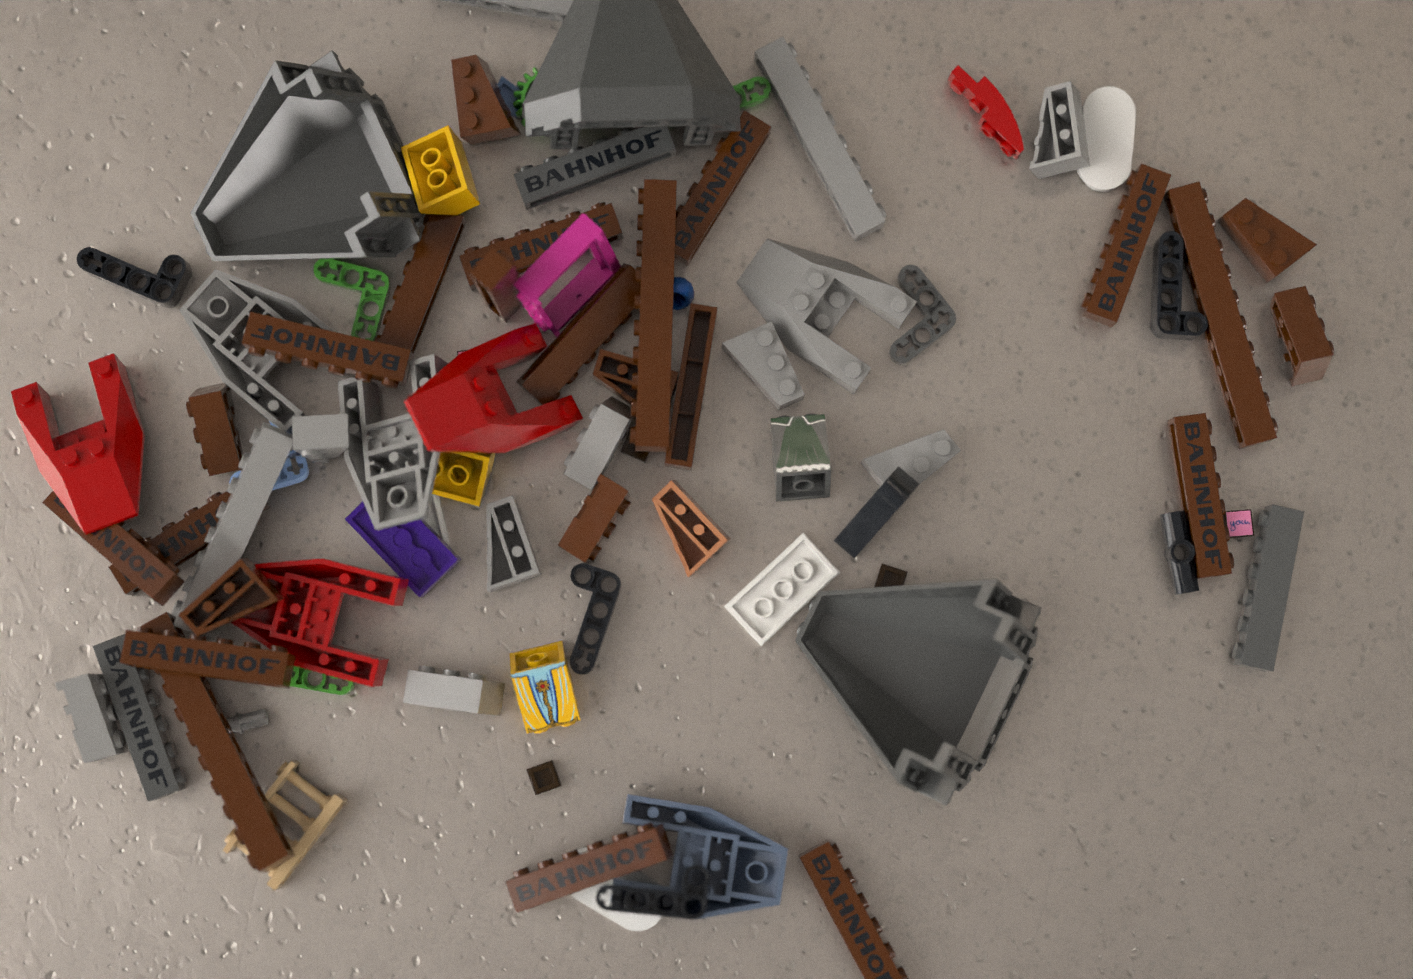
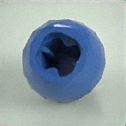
M674 277L673 310L679 311L686 309L692 303L695 292L691 282L686 278Z

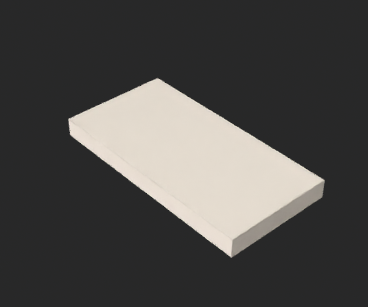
M802 533L724 607L755 641L762 646L816 596L819 591L831 582L840 571Z

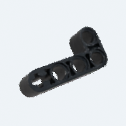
M1174 231L1164 233L1154 243L1151 331L1157 338L1194 340L1206 331L1208 322L1202 313L1181 311L1183 239L1180 234ZM1166 241H1168L1169 246H1173V248L1169 252L1168 246L1164 245ZM1162 267H1169L1173 272V277H1166L1162 273ZM1162 293H1168L1171 296V304L1163 302L1161 299ZM1161 319H1167L1170 322L1171 330L1167 331L1161 327ZM1188 320L1194 321L1197 324V332L1189 330L1187 326Z
M84 248L77 255L78 266L91 276L167 308L174 307L180 302L192 276L190 264L175 254L169 255L163 260L157 275L95 248ZM97 260L102 264V267L100 268L95 264H89V261ZM176 264H182L181 272L172 275V268ZM117 267H122L120 276L112 278L113 270ZM146 277L145 286L137 289V281L140 278ZM165 288H171L170 296L166 299H161V292Z
M898 466L836 537L834 542L855 558L909 498L919 483Z
M580 563L571 570V581L576 587L592 592V596L570 658V667L575 673L586 675L592 672L596 665L622 584L619 577L613 572ZM581 569H587L591 574L590 580L584 584L576 580V574ZM610 577L616 580L617 586L614 591L605 592L602 590L601 585L605 578ZM598 603H603L608 608V613L604 618H596L593 615V608ZM589 629H595L599 633V639L595 644H587L584 640V634ZM580 645L588 649H595L594 655L588 652L586 660L590 662L589 667H583L582 670H579V665L575 663L576 659L582 658L584 650H579Z
M692 865L686 868L682 875L681 892L604 885L597 891L595 899L597 905L606 911L690 920L698 919L704 915L707 907L709 873L700 865ZM692 870H698L703 875V881L699 886H693L688 881V875ZM607 889L612 890V895L621 896L620 890H625L624 908H619L621 903L619 901H612L610 906H606L605 901L600 898L601 894H606ZM634 892H638L644 897V904L639 909H634L629 904V897ZM662 895H666L672 900V907L667 912H662L657 907V901ZM691 898L698 900L700 903V910L695 915H690L685 909L686 902Z

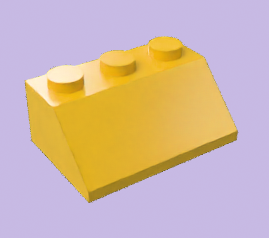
M449 125L401 147L417 206L421 214L458 215L480 205L462 141Z
M440 452L432 494L480 507L492 472L495 453Z

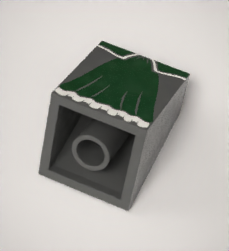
M810 413L804 416L790 417L784 415L771 418V444L776 501L830 497L831 463L825 414L816 415Z

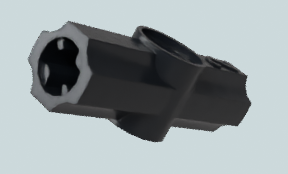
M1185 510L1161 514L1160 519L1166 546L1165 558L1169 562L1174 594L1200 591L1194 564L1195 549L1190 542ZM1176 546H1181L1185 551V556L1182 560L1178 559L1174 554Z

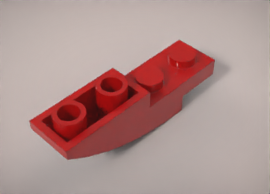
M957 65L951 71L948 78L950 87L955 93L963 94L969 100L968 103L974 111L983 113L978 123L983 134L990 139L993 137L1000 144L999 147L1005 155L1013 156L1017 160L1022 154L1024 146L1018 124L1007 102L986 76L977 83Z

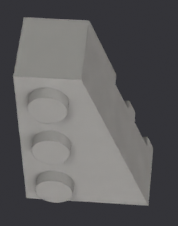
M1071 81L1045 88L1039 116L1038 137H1035L1034 145L1036 147L1033 161H1031L1029 168L1038 179L1090 166L1079 90Z
M772 321L722 343V349L737 363L739 368L749 376L778 410L804 399L805 394Z
M612 396L600 405L596 404L589 415L592 421L588 429L584 427L576 440L580 443L576 452L571 451L564 462V465L567 466L564 475L591 490L598 483L596 480L600 473L604 475L621 440L623 441L627 435L626 431L632 419H636V416H631L630 406Z
M513 495L487 504V591L490 593L542 575Z
M419 666L418 671L408 670L403 703L500 716L505 683L484 680L485 675L468 673V678L459 677L460 671L447 669L443 670V674H436L433 667Z
M87 673L56 682L57 691H64L69 704L64 706L66 715L72 714L75 729L72 732L83 762H95L124 753L122 747L125 746V740L122 732L117 729L115 720H118L114 705L110 703L109 691L103 674Z

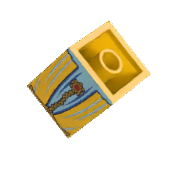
M563 640L510 653V674L527 734L532 732L537 734L543 733L552 727H567L573 725L576 721H580L579 706Z

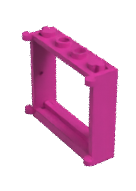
M583 213L513 285L518 291L516 297L523 303L522 306L528 311V315L534 320L533 322L542 331L546 332L549 330L557 337L560 334L559 331L604 286L621 265L603 230ZM589 248L593 259L543 309L542 303L538 299Z

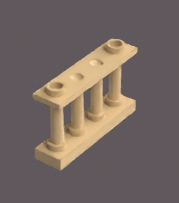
M292 760L290 763L284 762L276 772L277 780L265 794L269 804L271 802L303 827L302 831L305 832L299 841L296 839L293 841L286 836L295 857L268 871V875L271 878L267 885L275 891L283 886L348 800L340 793L334 794L333 797L331 795L326 796L297 774L295 770L300 765V762L297 760ZM287 780L320 805L319 808L322 812L316 819L307 817L277 794ZM234 828L224 840L227 845L223 851L230 853L237 847L248 855L249 852L245 844L241 845L236 838L234 832L236 828Z

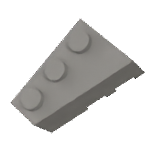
M348 414L292 417L293 450L301 454L302 457H306L307 460L313 461L314 464L329 463V458H337L349 447Z
M943 429L862 460L861 464L880 487L898 466L921 484L961 450Z

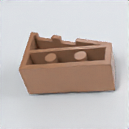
M671 480L652 498L688 578L693 576L731 540L676 480Z

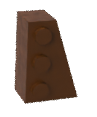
M477 55L452 59L451 65L460 138L474 145L522 135L511 116L509 107L505 104L499 86L487 62Z
M1247 198L1243 199L1217 220L1266 283L1317 245Z
M1306 286L1276 292L1270 303L1278 338H1283L1287 353L1283 354L1284 362L1290 361L1293 378L1289 379L1291 387L1322 380L1334 356V346L1326 338L1324 321L1321 317L1318 318L1315 310V299L1313 295H1309Z
M600 349L593 371L594 380L631 405V400H637V389H632V373H638V363H634L633 358ZM671 370L670 404L679 378V372Z
M225 383L198 388L188 397L189 401L186 402L188 415L190 418H194L196 425L193 428L195 441L197 444H201L203 454H200L201 464L204 470H208L209 476L242 469L238 465L243 456L239 431H236L232 416L235 415L234 406L229 405L226 394L230 387Z
M601 473L596 480L598 483L585 498L584 505L577 516L573 518L558 544L561 549L585 564L589 560L593 562L596 560L602 550L599 546L604 537L609 539L617 526L613 523L618 514L623 516L631 504L628 501L630 497L629 491Z
M241 558L178 616L196 636H199L285 598L249 558Z

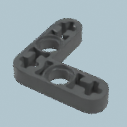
M906 265L900 270L898 283L908 296L917 301L915 305L925 318L891 345L889 350L890 358L893 362L900 365L906 364L947 333L956 322L954 310L922 270L915 265ZM905 272L916 274L914 280L918 286L921 282L925 284V286L919 288L916 294L912 292L916 288L913 282L909 281L906 283L904 281L906 277ZM925 291L931 292L934 296V303L923 305L919 298L920 294ZM939 313L943 316L948 314L950 316L948 319L949 325L945 323L940 324L936 328L940 333L936 334L934 328L927 322L930 320L933 325L940 318ZM920 328L928 330L930 333L929 341L919 342L915 337L916 331ZM910 337L912 344L919 349L915 350L914 346H912L906 352V358L902 355L897 357L896 352L898 349L896 346L899 345V347L904 348L910 342L906 338Z

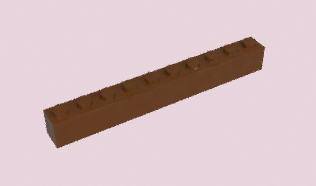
M644 179V188L638 189V204L643 205V214H638L637 230L642 231V240H637L636 257H642L641 267L636 266L635 283H641L640 293H635V309H640V320L634 319V336H639V346H633V362L638 363V373H632V389H637V400H631V416H636V427L630 428V443H635L636 451L669 452L677 180Z
M1200 181L1169 189L1164 194L1163 199L1172 229L1180 234L1183 239L1184 269L1197 312L1202 313L1208 322L1204 335L1238 448L1243 449L1276 439V433H1278L1277 422L1273 417L1271 418L1268 409L1270 407V399L1268 394L1263 392L1261 386L1262 373L1260 368L1255 366L1253 359L1255 354L1252 342L1248 341L1245 333L1247 329L1246 320L1243 315H1240L1238 310V294L1231 287L1230 268L1227 264H1224L1222 257L1224 252L1223 244L1216 237L1214 231L1216 228L1215 218L1212 213L1209 214L1207 208V192L1204 188H1201Z
M168 612L140 626L154 629L153 634L163 635V631L168 630L178 632L181 638H186L182 629L174 626L175 616ZM154 670L157 675L161 674L165 683L162 685V688L167 697L173 699L176 705L174 712L181 723L184 722L188 729L186 733L188 741L193 747H197L201 755L198 757L201 767L204 771H209L213 779L210 781L213 791L217 796L221 795L225 805L222 806L226 817L229 820H233L237 828L234 831L236 838L241 845L245 844L249 852L247 860L254 870L257 869L258 872L266 873L295 857L207 678Z

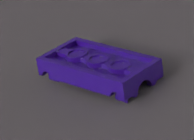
M363 501L345 518L399 577L409 579L408 586L419 598L424 597L461 560L424 519L376 530Z

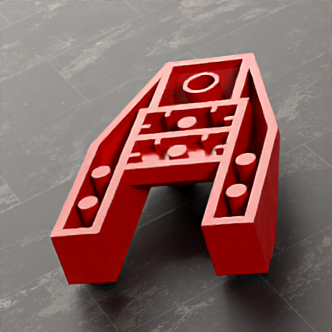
M536 323L514 329L460 353L404 401L428 452L507 453L568 431L583 419L572 395L517 413L497 372L498 370L532 360L548 347Z
M114 353L88 362L103 420L63 435L59 434L50 396L37 382L11 391L17 417L39 472L86 535L139 515L145 434L126 367Z
M323 558L254 564L285 599L231 622L233 625L269 649H271L272 645L288 648L287 653L296 656L294 662L296 667L370 687L382 686L389 659L331 644L344 593L392 606H403L409 579Z

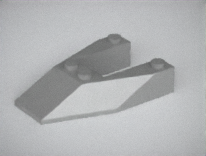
M766 239L737 281V284L767 323L772 321L779 339L789 351L852 394L861 385L871 367L828 337L854 299L897 329L901 327L917 301L895 286L847 261Z
M215 269L179 310L222 381L273 425L292 434V417L306 415L264 380L280 361L275 360V356L265 354L264 357L249 354L248 349L242 344L249 314L254 312L329 331L333 330L295 299Z
M435 354L411 360L410 370L413 393L448 363ZM355 377L338 381L340 414H348L349 447L344 451V459L374 528L382 530L427 518L440 452H428L410 413L381 421L378 384L373 381L371 383L359 381Z

